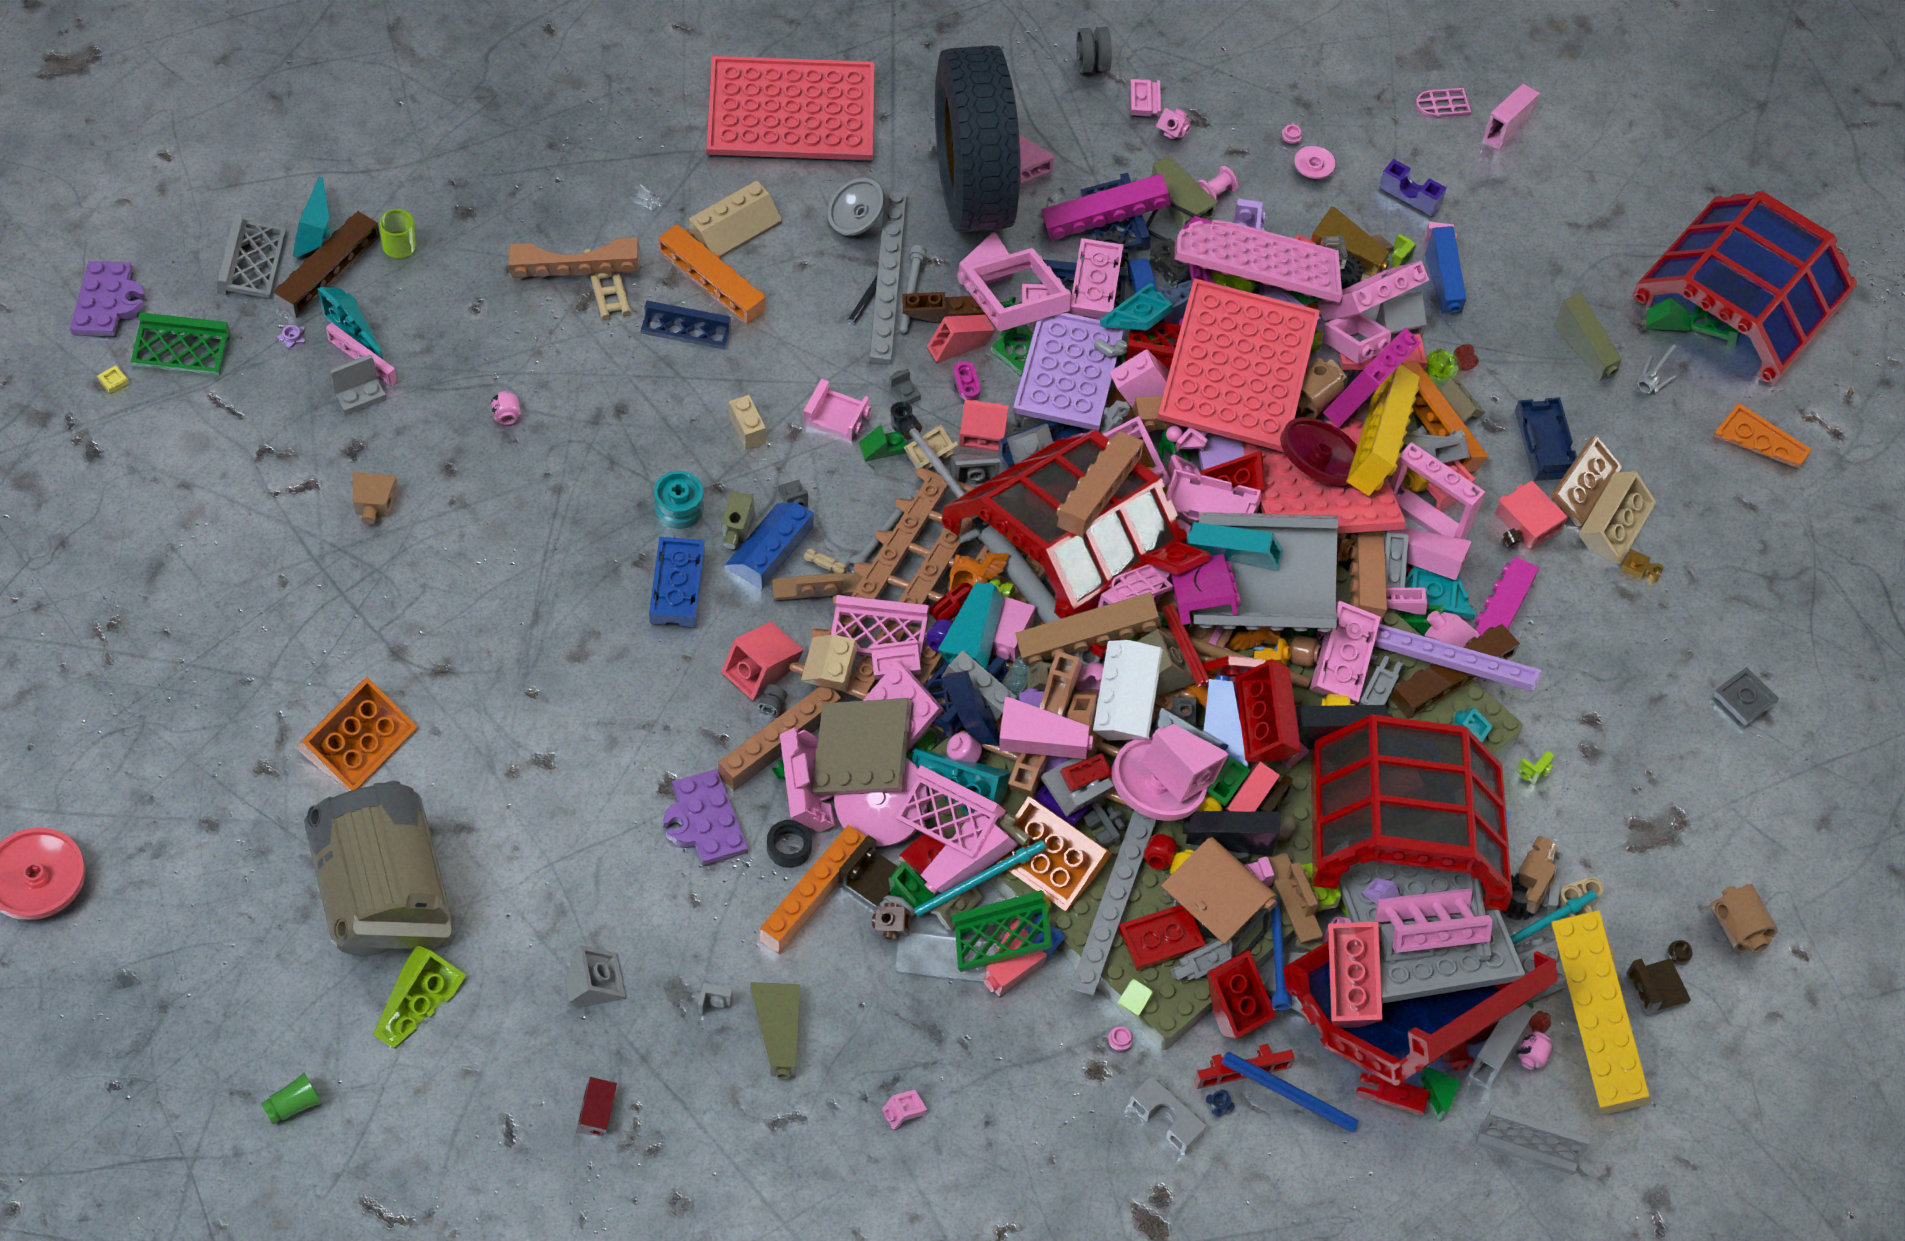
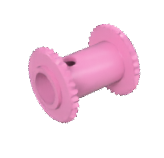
M1220 166L1218 168V176L1209 182L1205 180L1197 182L1216 202V196L1228 189L1234 192L1238 189V181L1235 174L1226 166Z

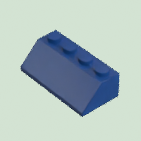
M796 502L776 504L728 560L725 568L762 590L813 529L814 513Z

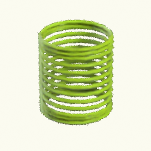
M393 209L385 212L379 221L383 251L392 258L408 257L416 249L413 216L402 209Z

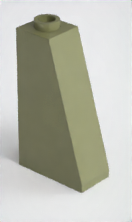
M1170 156L1162 160L1159 159L1153 164L1151 177L1158 174L1163 175L1172 203L1206 220L1215 216L1217 202ZM1166 206L1180 231L1193 218L1171 206Z
M1580 292L1563 300L1554 324L1556 330L1599 380L1607 376H1614L1619 370L1622 358L1584 296Z
M751 982V1001L770 1076L783 1080L796 1077L800 984Z

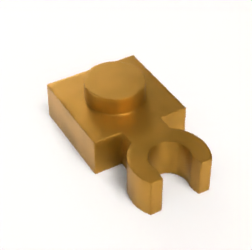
M1630 549L1620 570L1640 579L1644 574L1647 575L1649 580L1657 582L1660 575L1654 573V571L1661 574L1664 566L1659 563L1651 564L1649 563L1651 557Z

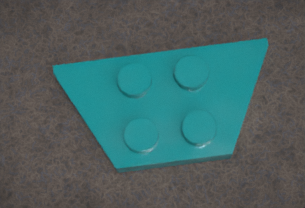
M1149 283L1100 319V327L1148 330L1173 312V303L1164 298L1161 292H1156L1154 285Z
M1416 566L1411 569L1405 579V588H1425L1427 605H1442L1444 608L1442 613L1456 614L1460 618L1474 620L1476 612L1470 607L1468 594L1462 587L1459 575L1455 581Z

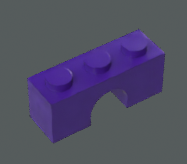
M1393 159L1382 173L1379 188L1433 216L1443 202L1447 187L1430 178L1424 185L1416 184L1410 177L1411 168Z

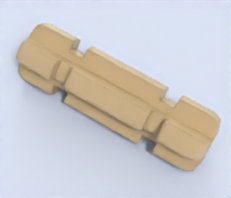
M808 548L805 552V560L812 563L815 562L814 564L829 571L845 573L847 570L846 564L837 562V560L822 553L818 554L813 549Z

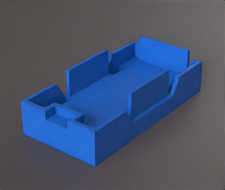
M659 537L649 610V621L651 624L666 625V622L679 623V626L696 627L698 597L705 555V540ZM661 556H664L663 563L660 561ZM696 559H700V564L696 566ZM694 597V602L691 605V598Z

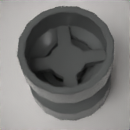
M767 685L764 690V697L760 699L757 707L763 714L777 717L781 711V704L786 701L788 694L780 686Z

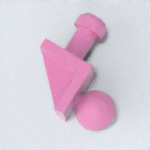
M1171 426L1166 431V437L1169 441L1176 442L1177 453L1181 449L1198 448L1203 451L1208 441L1205 436L1209 432L1196 431L1193 428H1189L1183 434L1181 428Z

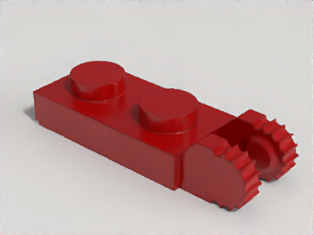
M1362 1073L1359 1079L1362 1083L1369 1086H1378V1089L1358 1087L1356 1090L1357 1096L1416 1115H1424L1429 1090L1404 1082L1396 1086L1373 1074Z

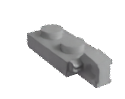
M1116 400L1110 408L1106 407L1103 411L1098 432L1104 434L1120 426L1123 421L1122 418L1127 415L1130 409L1128 403Z
M1556 852L1553 864L1557 865L1556 878L1542 902V906L1546 907L1545 916L1556 911L1558 907L1563 854L1561 852Z
M1216 939L1184 955V957L1179 959L1181 964L1169 970L1172 978L1179 980L1186 976L1187 980L1198 979L1207 974L1209 970L1230 960L1233 945L1231 939L1225 945L1219 939Z

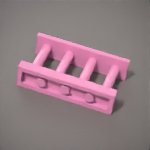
M1471 888L1377 899L1375 920L1378 922L1390 921L1394 926L1392 947L1396 953L1490 942L1493 922L1489 915L1475 917L1470 910ZM1461 913L1464 918L1451 919L1448 914ZM1438 916L1440 921L1428 922L1425 917ZM1414 918L1417 924L1404 925L1402 920Z

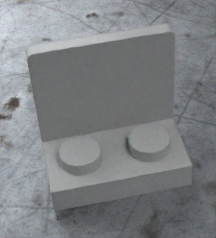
M372 355L360 357L355 361L339 365L330 370L334 394L345 416L387 400L386 394L377 380Z
M1072 758L1041 776V779L1066 817L1102 798L1113 787V784L1107 778L1102 782L1095 780L1088 786L1070 793L1060 770L1082 761L1079 758Z

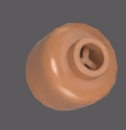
M1297 635L1292 642H1288V645L1291 647L1290 661L1292 664L1312 667L1317 663L1322 645H1319L1316 638Z

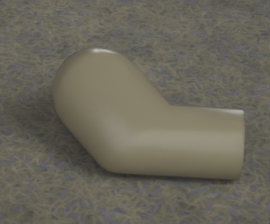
M1010 813L1005 814L1004 818L1000 821L1001 827L1012 839L1022 846H1026L1031 836L1014 825L1017 822L1014 815Z

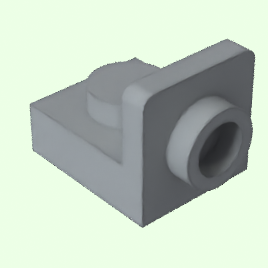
M703 983L701 991L697 990L694 1005L698 1006V1014L703 1015L706 1002L715 1007H731L733 999L732 988Z

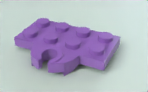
M88 261L70 326L72 335L115 336L119 319L137 317L136 314L144 307L142 300L146 299L141 285L130 280L133 270L131 262ZM133 297H138V298L141 299V300L137 299V300H135V301H129V300H130L131 298H133Z
M717 769L672 781L671 786L677 802L666 810L663 818V828L668 827L674 822L681 824L682 827L680 829H669L666 831L667 838L674 842L676 847L686 848L695 846L702 866L748 853V846Z

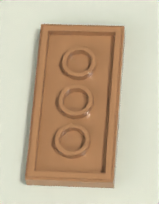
M1597 435L1592 436L1551 496L1577 527L1582 526L1613 474L1619 472L1622 465Z

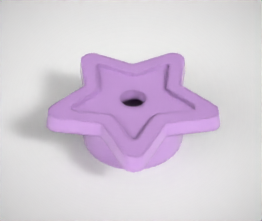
M286 325L282 334L278 335L277 338L286 342L288 349L296 343L304 344L305 339L302 337L304 327L298 328L295 325Z

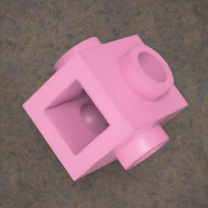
M1165 108L1156 127L1164 130V135L1173 140L1175 137L1183 138L1191 128V125H1189L1191 119L1186 117V112L1178 108L1175 111Z

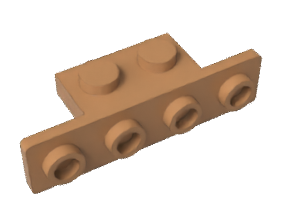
M854 572L772 579L774 600L851 595L863 577Z
M1287 853L1269 857L1268 860L1274 872L1273 884L1299 943L1304 944L1321 939L1323 933L1314 915L1319 899L1316 891H1312L1309 885L1310 880L1307 871L1302 869L1300 862L1291 864Z

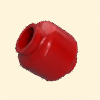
M1155 834L1147 842L1144 850V859L1153 869H1167L1171 867L1174 856L1178 852V845L1168 835Z

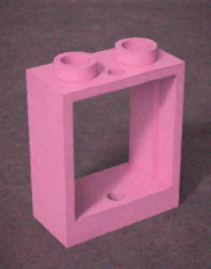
M1363 313L1336 318L1324 324L1323 342L1357 364L1379 355L1391 341V331ZM1359 332L1367 337V339L1359 342L1351 337V335Z

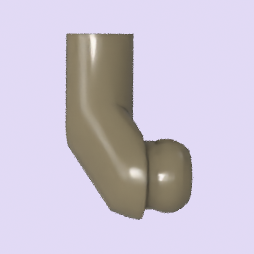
M1288 816L1283 819V822L1280 824L1278 840H1287L1295 832L1297 822L1294 818Z

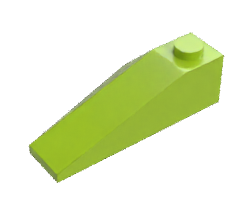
M421 946L415 947L400 972L373 1036L388 1046L395 1048L416 1029V1025L427 1016L430 1017L441 1003L447 1002L453 997L466 974L431 950Z

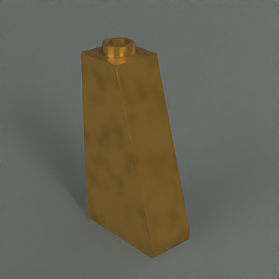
M1331 206L1312 234L1311 240L1316 245L1338 250L1340 256H1343V253H1347L1346 257L1353 255V260L1357 258L1359 260L1358 264H1362L1363 273L1373 276L1386 270L1389 265L1387 260L1389 251L1333 206Z

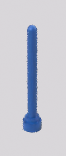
M1277 896L1275 899L1277 904L1271 910L1276 991L1274 996H1272V1008L1287 1010L1292 1007V997L1285 987L1280 899Z

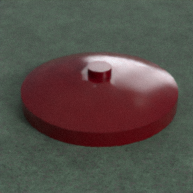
M1301 417L1289 421L1280 436L1282 449L1288 459L1302 472L1318 481L1337 486L1350 485L1346 481L1357 449L1356 443L1340 429L1318 419Z

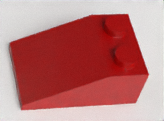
M1261 451L1200 471L1203 476L1231 482L1232 488L1241 485L1261 490V494L1266 491Z
M1250 950L1242 952L1207 972L1213 1014L1223 1036L1237 1039L1276 1017Z

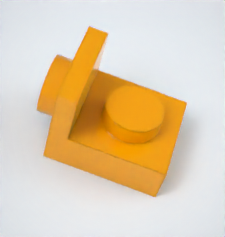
M1279 638L1277 651L1272 648H1263L1262 651H1254V658L1266 661L1273 659L1287 667V660L1291 658V647L1284 638Z

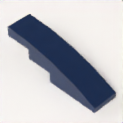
M969 672L947 673L943 679L954 707L968 734L979 741L981 745L999 746L1000 736L990 706H984L979 688L974 689ZM982 748V752H989V750Z

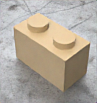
M746 395L728 401L729 418L745 450L765 444L766 427L750 396Z

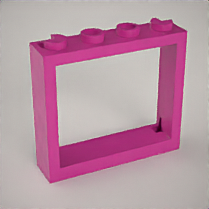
M1405 327L1323 413L1336 426L1340 427L1421 342Z

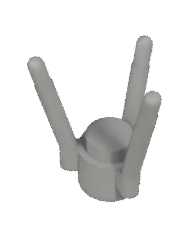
M1675 344L1670 347L1654 370L1650 372L1647 371L1653 356L1650 355L1641 375L1636 380L1638 388L1642 392L1647 394L1653 392L1656 394L1660 388L1676 378V375H1672L1659 383V376L1657 374L1676 348Z

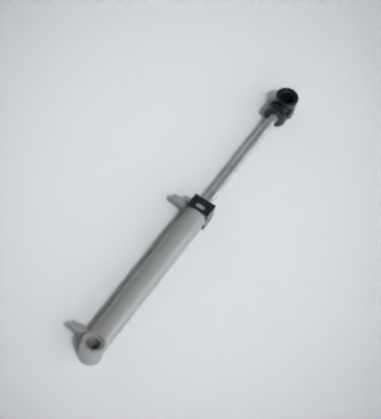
M901 401L894 403L890 409L892 428L900 432L904 439H913L957 498L966 494L921 436L922 425L913 415L911 405ZM978 515L972 516V530L960 536L961 543L969 542L976 538L979 544L984 543L990 553H1008L1007 564L1003 567V570L1028 603L1035 606V612L1044 624L1059 620L1060 618L1054 613L1056 600L1012 542L986 521H983ZM1089 650L1080 653H1069V655L1080 658L1082 668L1089 664L1087 662L1100 663V658Z

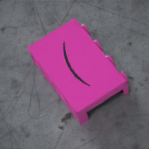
M1224 554L1210 556V561L1179 575L1170 574L1181 625L1191 623L1189 615L1191 610L1230 604L1232 615H1237L1236 607L1241 606L1239 593L1237 592L1236 582H1234L1231 564L1225 561Z

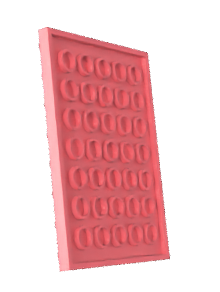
M712 56L707 155L872 161L874 62Z
M1194 278L1157 419L1284 452L1280 443V436L1287 423L1295 419L1320 310Z
M1353 418L1346 420L1340 427L1336 426L1331 420L1324 421L1340 429L1358 445L1364 426L1363 419ZM1242 441L1244 456L1261 451L1263 455L1266 491L1261 494L1260 508L1262 514L1337 515V534L1405 529V519L1387 476L1384 478L1385 481L1378 491L1374 490L1370 496H1367L1351 484L1345 486L1330 485L1308 476L1298 469L1282 451Z

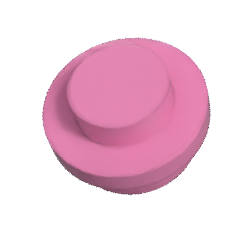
M1294 124L1286 126L1282 131L1283 140L1290 144L1300 142L1302 139L1300 127Z
M1116 1027L1110 1031L1108 1042L1113 1049L1125 1051L1131 1047L1133 1035L1126 1027Z

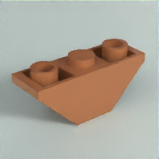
M1088 689L1074 694L1068 711V719L1089 726V736H1093L1092 750L1098 736L1093 731L1100 689Z

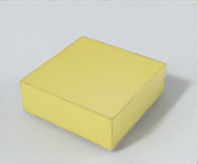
M117 365L97 375L99 382L109 394L129 384L128 378Z

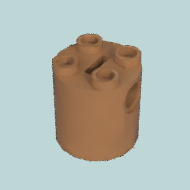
M1321 358L1313 361L1306 368L1295 415L1299 418L1315 419L1344 390L1342 371L1337 367L1333 368Z
M1747 884L1738 889L1735 886L1726 888L1722 892L1723 896L1710 903L1709 907L1733 950L1737 953L1750 950L1752 953L1763 951L1777 934L1778 928L1753 884Z

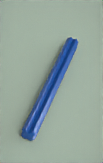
M1227 1052L1224 1055L1222 1064L1349 1132H1354L1357 1128L1358 1120L1231 1052Z

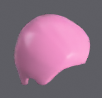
M1091 662L1080 670L1075 688L1079 692L1088 689H1100L1104 664Z

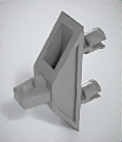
M1417 425L1410 433H1406L1402 439L1404 444L1399 453H1402L1412 442L1442 463L1470 457L1465 434L1462 430L1456 432L1454 429L1449 436L1426 435V429L1423 426L1417 429Z

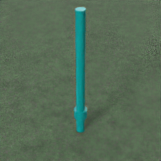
M1043 840L1027 848L1022 847L1015 851L1016 854L915 907L914 911L919 917L1020 862L1023 864L1031 860V856L1047 847Z
M1591 890L1577 899L1574 897L1568 900L1563 907L1511 935L1510 938L1513 945L1551 925L1552 921L1560 920L1570 913L1575 914L1581 911L1584 905L1597 899V895Z

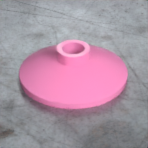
M1307 146L1300 149L1295 155L1294 164L1296 169L1308 178L1322 179L1332 174L1335 169L1333 155L1322 147Z

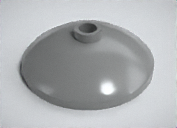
M857 178L841 186L833 195L828 206V220L833 229L842 235L852 236L861 234L871 228L878 221L885 207V194L882 187L876 181L869 178Z

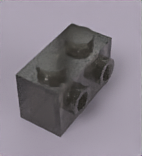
M1171 238L1151 249L1149 257L1150 266L1157 270L1167 283L1171 284L1174 288H1178L1179 283L1192 280L1189 263L1184 264L1175 260V242Z

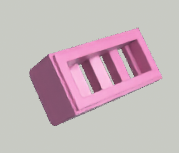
M1386 588V596L1391 597V599L1386 597L1387 608L1426 615L1427 598L1425 588Z

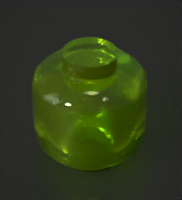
M1445 349L1434 350L1427 356L1426 369L1437 379L1447 380L1457 373L1458 360Z

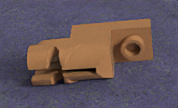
M1542 836L1536 838L1532 845L1533 849L1527 853L1519 868V883L1528 888L1525 895V900L1527 901L1526 911L1536 914L1556 878L1557 865L1553 864V860L1558 847L1553 841Z

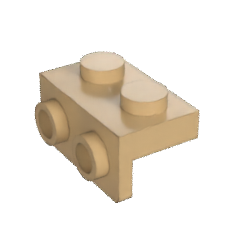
M942 425L922 436L937 457L942 456L943 459L955 453L953 448L959 445L957 441L951 442ZM915 441L904 447L916 469L923 466L925 469L933 466Z

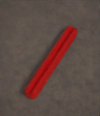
M1175 605L1164 606L1162 613L1197 686H1207L1209 683L1208 674L1185 626L1181 625Z

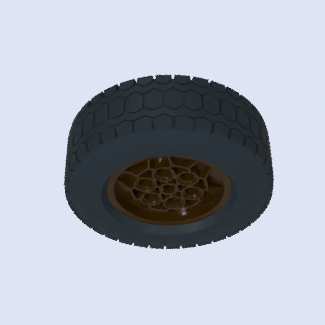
M991 45L942 50L939 55L935 81V130L942 191L952 226L957 232L1012 227L1018 210L1021 159L1016 101L1004 53L999 46Z

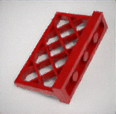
M1159 321L1148 330L1130 329L1125 361L1130 360L1147 349L1167 369H1170L1177 342L1171 344L1167 339L1173 337L1178 341L1181 325ZM1162 329L1168 333L1161 335L1157 330ZM1150 333L1156 337L1151 341L1146 337Z

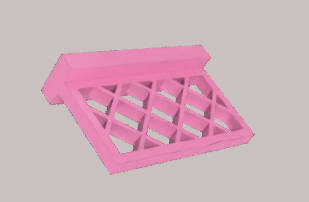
M836 596V609L831 635L841 636L845 634L847 638H852L847 631L858 625L863 633L854 638L856 643L867 636L873 643L872 645H880L888 639L893 643L897 642L893 636L904 630L909 636L905 641L916 640L919 637L918 649L921 662L926 628L930 617L928 605ZM840 615L851 616L854 621L843 627L839 622ZM866 618H873L876 624L866 630L861 621ZM890 620L896 621L899 626L889 632L884 624ZM912 623L922 624L921 630L913 635L906 628ZM880 627L886 635L875 641L870 633ZM857 644V655L872 656V645L867 648H860Z
M920 765L916 772L919 777L895 818L975 859L997 819H1002L1006 810L999 804ZM922 785L929 787L930 796L919 799L918 792ZM947 796L950 805L938 809L936 799ZM932 801L934 811L923 815L921 804ZM964 805L967 806L969 815L958 819L955 809ZM917 807L919 817L910 820L905 818L910 808ZM951 811L953 821L942 825L940 814ZM983 815L989 817L986 825L977 829L975 818ZM936 816L938 826L929 830L926 829L924 820ZM971 820L973 831L961 835L959 824ZM955 826L957 836L946 839L944 829ZM974 836L976 843L972 850L969 851L965 849L963 839Z

